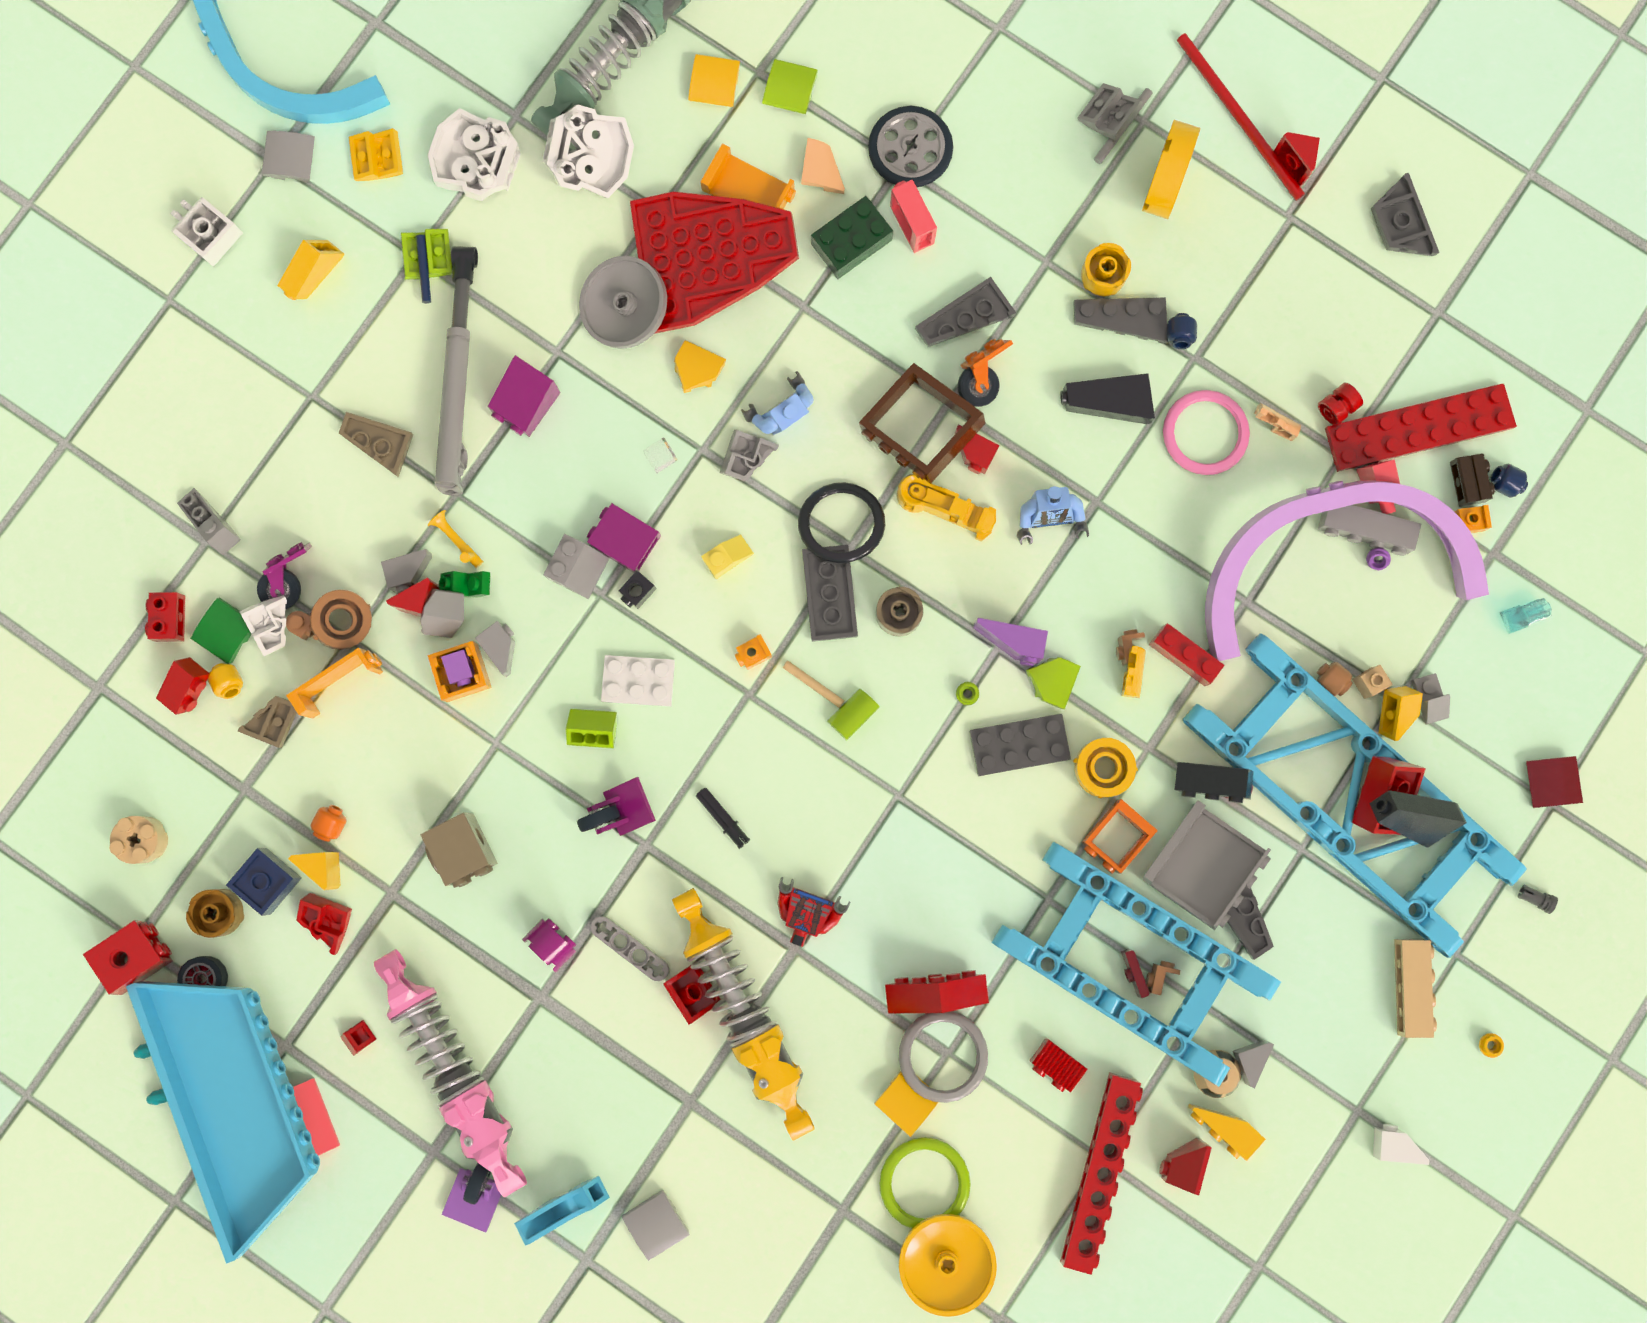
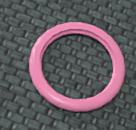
M1200 390L1184 395L1172 405L1164 420L1163 437L1168 453L1181 467L1195 474L1214 475L1229 470L1240 461L1249 444L1250 430L1246 415L1238 403L1220 392ZM1210 401L1224 406L1230 411L1237 423L1238 440L1236 446L1229 456L1219 462L1211 464L1195 462L1185 456L1176 443L1174 429L1177 418L1185 408L1196 402Z

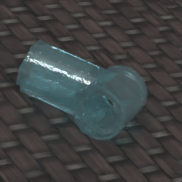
M1542 598L1499 613L1507 633L1510 634L1529 627V624L1551 617L1552 608L1549 602Z

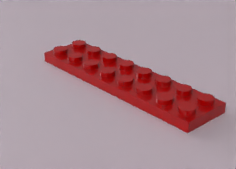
M1502 383L1343 422L1337 426H1327L1325 432L1336 470L1340 472L1516 428L1517 425L1505 385Z

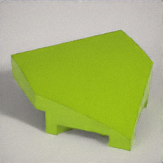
M1057 657L1049 658L1046 662L1026 669L1027 675L1031 677L1035 688V697H1040L1041 701L1065 710L1081 666Z

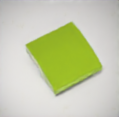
M774 59L762 104L806 114L818 69Z
M425 229V232L401 233L405 280L420 279L416 235H425L429 278L452 274L448 229Z

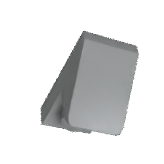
M1434 673L1411 680L1413 689L1423 693L1420 710L1425 725L1449 718L1450 694L1443 695L1437 674Z

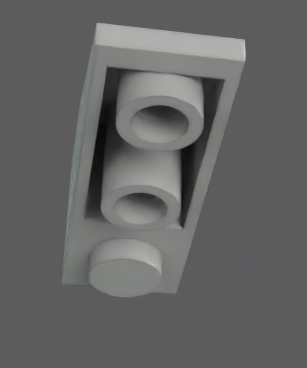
M195 488L177 503L204 540L222 555H225L241 540L230 525Z

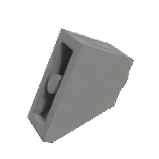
M424 549L382 561L381 565L388 589L399 594L417 584L432 559L431 552Z
M496 621L476 636L475 639L501 674L508 677L511 674L515 641L511 637L514 635V632L506 623L502 625Z

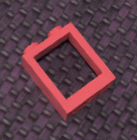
M901 181L897 183L891 191L890 207L913 252L916 253L935 243L937 226L914 181Z

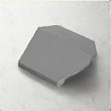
M433 589L432 595L422 610L420 618L421 632L424 635L452 638L464 622V594Z

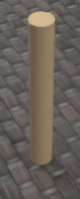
M787 661L784 664L783 669L838 708L842 706L845 700L791 662Z

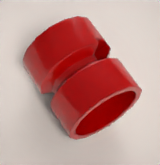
M1344 382L1333 391V395L1329 394L1318 403V409L1325 420L1337 426L1348 417V414L1354 413L1363 405V399L1355 387Z

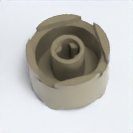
M896 587L885 591L879 598L876 607V621L880 628L887 634L897 637L907 636L914 632L919 626L924 613L919 595L907 587ZM902 607L905 615L896 616V611L893 609L898 610Z

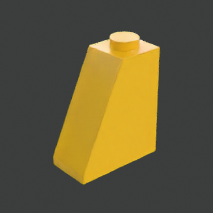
M303 240L277 286L292 300L307 299L343 258L344 253L328 240Z

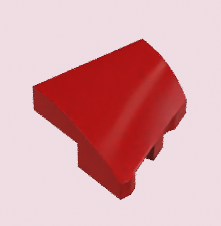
M309 893L300 900L296 921L304 928H307L317 941L321 938L331 948L328 952L336 955L345 936L352 908Z

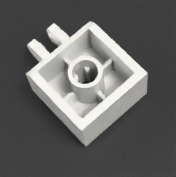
M203 197L193 207L182 199L180 204L188 212L183 217L178 211L173 209L170 214L179 222L171 231L214 267L243 232Z

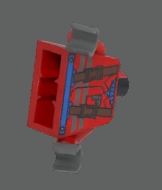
M783 877L780 878L777 904L780 917L786 922L785 926L794 929L790 940L792 944L803 947L808 934L815 937L818 934H826L838 924L850 906V901H848L847 905L840 904L841 896L834 902L793 887V879H791V884L786 885L782 882Z

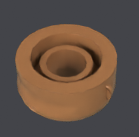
M334 590L322 595L310 613V628L314 635L312 638L332 649L343 650L356 646L364 640L371 628L370 604H367L356 593L348 590ZM343 609L350 614L352 623L349 629L337 631L330 625L329 616L334 610Z

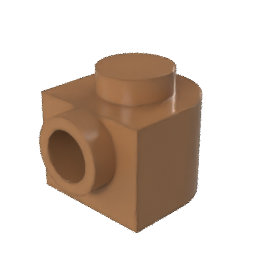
M294 611L287 616L286 627L291 633L306 641L308 637L313 636L310 628V615L302 611Z

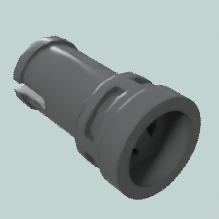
M1525 884L1519 890V892H1522V894H1518L1519 899L1536 905L1538 909L1545 913L1551 914L1557 906L1558 897L1541 893Z

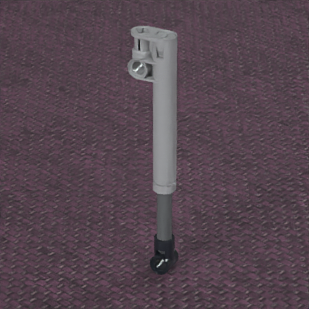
M453 246L451 249V262L454 267L452 281L455 283L452 326L447 329L435 486L442 494L459 496L463 494L460 481L464 470L467 469L468 463L467 450L462 443L470 331L466 328L470 285L473 284V270L478 265V251L476 247Z

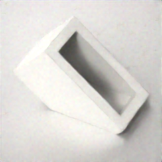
M1383 1124V1128L1374 1127L1373 1157L1380 1161L1429 1165V1159L1407 1133L1398 1129V1126Z

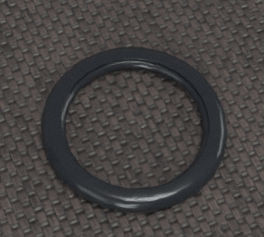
M846 482L832 483L814 491L805 500L798 517V531L806 547L817 557L835 563H850L870 554L879 545L886 526L885 514L877 498L867 489ZM847 493L855 495L866 502L874 517L873 532L869 539L856 550L849 552L830 551L817 543L812 536L809 523L811 512L820 500L832 494Z

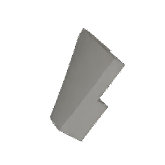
M734 430L720 474L746 481L753 474V471L760 467L773 451L778 449L779 445L763 438H757L742 431Z

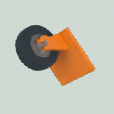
M1001 338L996 341V339H992L983 345L985 349L979 353L974 351L965 357L966 361L961 364L962 369L965 370L958 380V392L963 399L973 406L982 407L990 404L996 398L1000 388L997 374L988 367V361L1013 345L1012 340H1003Z

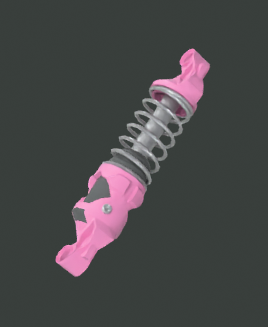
M397 949L374 961L376 972L387 984L388 1003L390 1005L387 1017L393 1024L409 1018L412 1025L403 1030L399 1037L403 1038L414 1032L419 1036L418 1040L408 1046L407 1051L411 1052L422 1046L427 1051L415 1061V1065L419 1066L431 1060L435 1065L423 1075L422 1079L427 1080L437 1076L430 1093H438L440 1100L438 1103L439 1110L445 1122L457 1130L463 1154L466 1158L475 1159L480 1165L492 1172L496 1187L503 1197H507L527 1184L523 1171L518 1165L513 1166L507 1162V1145L513 1131L511 1124L495 1108L493 1104L494 1093L487 1081H484L485 1078H479L481 1071L472 1072L469 1065L473 1062V1057L469 1056L457 1061L454 1060V1057L465 1048L466 1044L461 1042L447 1047L446 1044L456 1036L458 1030L449 1029L442 1033H439L438 1030L449 1021L450 1016L442 1015L431 1019V1016L442 1006L441 1001H435L438 998L434 987L414 984L404 977L406 963ZM434 1007L430 1012H428V1011L426 1010V1009H429V1008Z

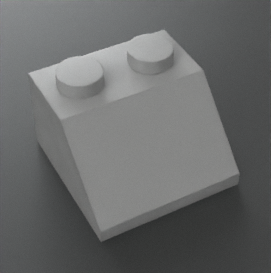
M564 534L543 575L548 580L589 599L610 558L587 544Z

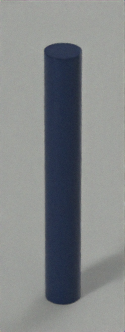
M416 235L422 303L428 304L431 303L426 240L425 235Z

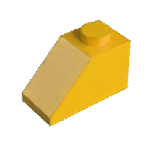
M1407 686L1385 689L1378 733L1391 740L1399 741L1419 717L1423 693Z

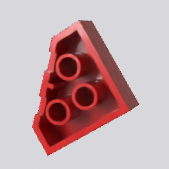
M976 970L962 971V975L960 973L946 974V977H944L942 974H930L928 979L926 977H915L911 981H909L908 977L895 978V983L885 985L888 1014L945 1013L987 1004L989 999L986 974H976Z

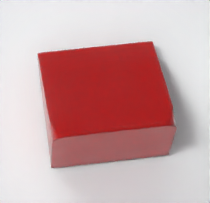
M364 1020L340 1036L353 1056L377 1040Z

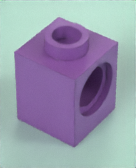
M466 650L441 657L450 684H457L458 687L471 683L470 679L474 678L475 671Z

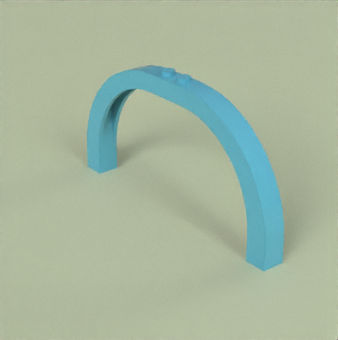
M193 0L201 20L198 25L204 36L208 35L210 42H207V45L213 56H218L225 70L248 97L270 112L299 122L330 124L357 119L390 105L376 75L345 89L324 94L293 93L268 84L251 72L243 63L222 18L217 0Z

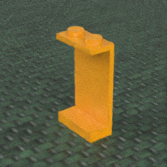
M723 143L700 182L702 191L711 196L745 199L784 209L787 202L791 203L796 194L794 180L790 179L787 184L731 155L730 147Z
M357 648L286 696L298 715L313 719L321 714L311 699L313 696L362 664L365 665L367 670L381 674L383 673L380 667L382 662L375 653L372 654L369 650Z

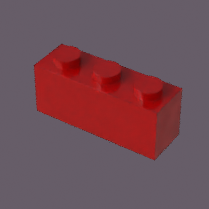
M1168 623L1161 627L1149 643V646L1203 686L1210 685L1225 666Z

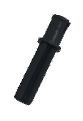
M707 788L701 789L696 794V798L724 830L723 834L727 833L738 849H741L744 844L746 845L751 840L737 825L738 821L732 819Z

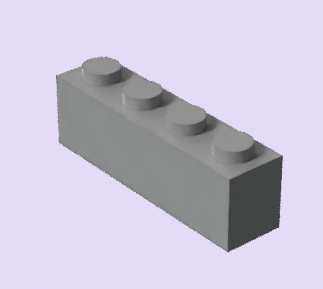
M1350 505L1322 512L1318 530L1324 531V534L1330 537L1343 536L1352 543L1364 542L1368 543L1371 548H1386L1392 550V553L1395 555L1405 556L1416 549L1421 523Z

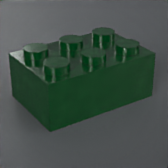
M864 196L811 234V245L836 278L839 279L891 242L893 230L869 198Z

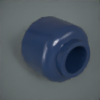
M1179 313L1168 321L1167 341L1174 348L1187 349L1196 342L1197 321L1187 313Z
M1509 463L1498 466L1490 477L1495 491L1509 498L1524 493L1528 487L1526 472Z

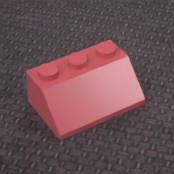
M315 1078L294 1086V1096L298 1107L302 1110L306 1129L311 1134V1142L315 1153L319 1156L340 1146Z

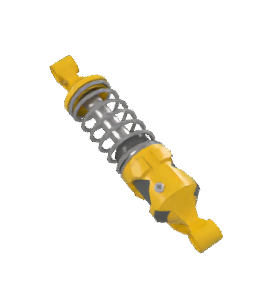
M694 888L673 898L672 902L681 918L685 917L690 921L691 934L683 954L687 961L695 960L691 964L690 968L692 969L709 966L710 969L699 977L698 983L704 984L716 980L717 983L707 990L705 997L713 998L723 994L724 998L713 1006L712 1011L717 1013L728 1009L731 1010L730 1013L721 1019L719 1025L722 1027L728 1026L730 1030L726 1039L733 1041L730 1044L731 1050L737 1061L746 1067L754 1083L752 1092L755 1098L774 1103L786 1112L784 1124L793 1141L815 1130L808 1112L803 1110L797 1103L796 1092L803 1077V1072L799 1065L791 1061L782 1043L784 1036L779 1024H777V1021H771L770 1017L765 1015L770 1007L762 1008L755 1004L750 1006L751 1003L762 996L761 992L745 997L742 991L753 984L755 978H749L738 983L735 977L747 969L748 964H741L731 968L728 963L737 957L741 950L736 949L724 954L721 949L733 940L732 931L730 928L712 924L703 916L701 909L703 905ZM727 1002L728 1005L720 1007L723 1003Z

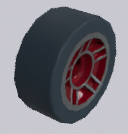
M199 956L188 960L181 966L177 976V983L226 986L228 982L226 967L219 959L212 956ZM200 975H204L206 977L205 983L201 984L202 980Z

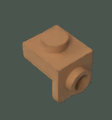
M1137 629L1124 631V635L1118 638L1119 647H1116V655L1118 661L1121 660L1122 666L1128 665L1129 649L1133 646L1132 641L1143 639L1145 637L1144 632L1138 633Z
M1161 961L1160 965L1153 963L1151 973L1148 972L1145 981L1149 992L1161 995L1166 972L1180 975L1181 970L1175 969L1174 963Z

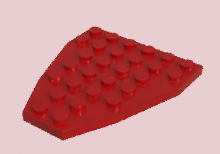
M674 191L630 201L638 258L656 269L662 277L667 291L665 316L654 334L695 326L759 290L799 259L791 211L745 199Z

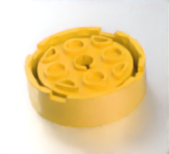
M1173 120L1142 208L1143 212L1169 219L1191 160L1200 127Z

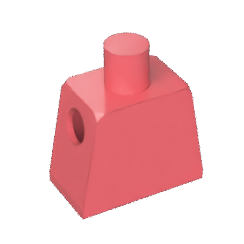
M1395 459L1373 463L1356 469L1360 481L1376 480L1400 484ZM1368 502L1369 504L1379 503L1381 513L1390 514L1396 512L1395 505L1392 502Z

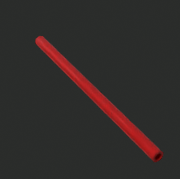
M1186 33L1182 34L1177 39L1179 45L1295 201L1305 195V192Z

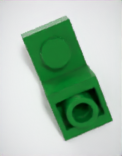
M451 571L441 573L439 588L440 590L463 593L464 597L490 595V572L464 573Z

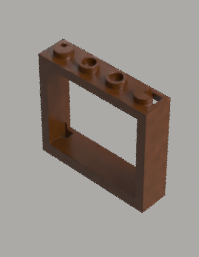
M915 363L905 371L859 422L862 430L861 434L869 442H872V440L876 442L883 453L886 455L892 454L896 457L895 460L899 465L904 468L906 466L909 467L918 479H925L930 484L986 424L983 412ZM914 382L967 420L928 465L875 427L877 422Z

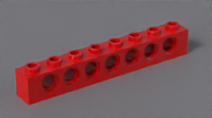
M1109 1072L1060 1260L1065 1268L1092 1275L1093 1268L1097 1269L1100 1260V1254H1097L1099 1245L1104 1244L1106 1230H1104L1105 1222L1110 1220L1112 1214L1110 1202L1112 1196L1115 1197L1118 1191L1117 1175L1118 1172L1122 1173L1125 1162L1124 1158H1122L1124 1149H1128L1131 1135L1128 1134L1130 1125H1134L1136 1121L1137 1111H1134L1136 1102H1140L1143 1088L1140 1087L1141 1083L1135 1079ZM1126 1096V1105L1118 1108L1116 1106L1117 1098ZM1113 1120H1120L1121 1126L1117 1131H1110V1123ZM1107 1144H1114V1152L1110 1155H1105L1103 1152L1104 1147ZM1103 1167L1108 1168L1107 1177L1103 1179L1097 1177L1099 1169ZM1094 1192H1102V1199L1099 1202L1091 1201V1196ZM1088 1216H1096L1094 1225H1085V1220ZM1082 1240L1090 1241V1246L1086 1250L1079 1249V1243Z

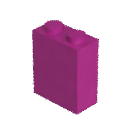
M611 503L609 508L606 506L599 516L601 520L597 527L593 526L587 535V543L592 548L635 573L637 570H640L661 535L659 531Z

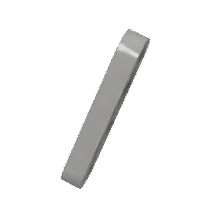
M600 916L592 921V934L654 981H662L668 976L669 966L666 961L610 918ZM605 921L607 923L605 927L609 931H612L613 927L617 929L611 935L609 941L606 939L609 935L605 931L597 932V922L602 923ZM619 934L627 938V945L624 948H618L614 944V939ZM636 949H642L646 953V959L641 963L633 959V953ZM651 956L655 959L651 962L655 966L663 965V976L661 974L654 976L655 970L651 966H648L647 970L643 968L649 962Z

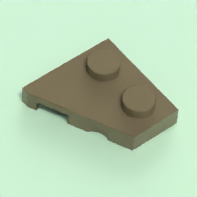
M275 696L267 703L265 708L255 713L248 723L239 727L238 732L282 748L297 712L289 700Z

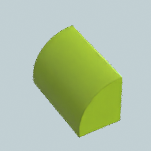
M859 688L827 722L847 741L880 706L866 692Z
M570 709L566 725L567 745L614 748L617 712Z

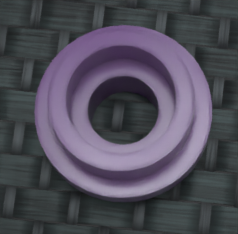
M1374 548L1368 552L1366 561L1370 568L1379 571L1385 569L1390 564L1391 557L1386 549ZM1376 556L1383 557L1381 560L1374 559Z

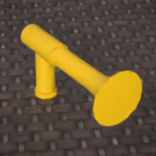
M446 510L438 513L427 526L432 525L441 529L460 549L462 553L460 560L463 563L470 561L475 568H478L484 561L447 523L445 518Z

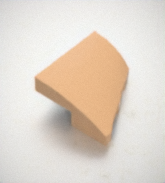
M808 138L801 185L822 187L827 192L844 194L845 187L831 147L822 141Z
M1262 403L1257 406L1254 412L1256 414L1255 417L1273 425L1271 432L1290 441H1293L1298 436L1301 424Z

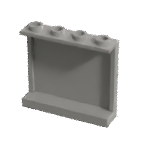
M1198 800L1146 872L1143 881L1215 931L1218 925L1223 928L1231 917L1227 914L1232 906L1237 908L1244 898L1241 895L1245 887L1250 889L1258 877L1254 875L1257 869L1261 868L1264 870L1271 860L1267 856L1271 849L1265 850L1206 810V805Z

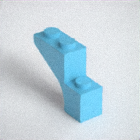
M597 1176L580 1183L567 1193L545 1202L514 1224L526 1246L571 1219L596 1208L610 1197L600 1177Z

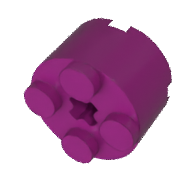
M542 918L522 940L524 943L529 940L531 944L528 947L547 965L553 963L555 967L552 970L557 972L576 953L574 949L576 944L567 935L562 938L557 933L560 928L550 918L546 921Z

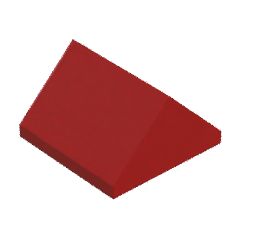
M1287 132L1281 138L1274 152L1299 186L1302 187L1315 169L1320 138Z
M427 577L386 600V602L401 612L421 617L423 607L432 595V590H440L437 583Z
M691 965L663 983L688 1025L710 1011L721 1000L719 996L713 998L705 997L707 990L712 985L710 982L698 983L699 977L704 972L701 968H690Z

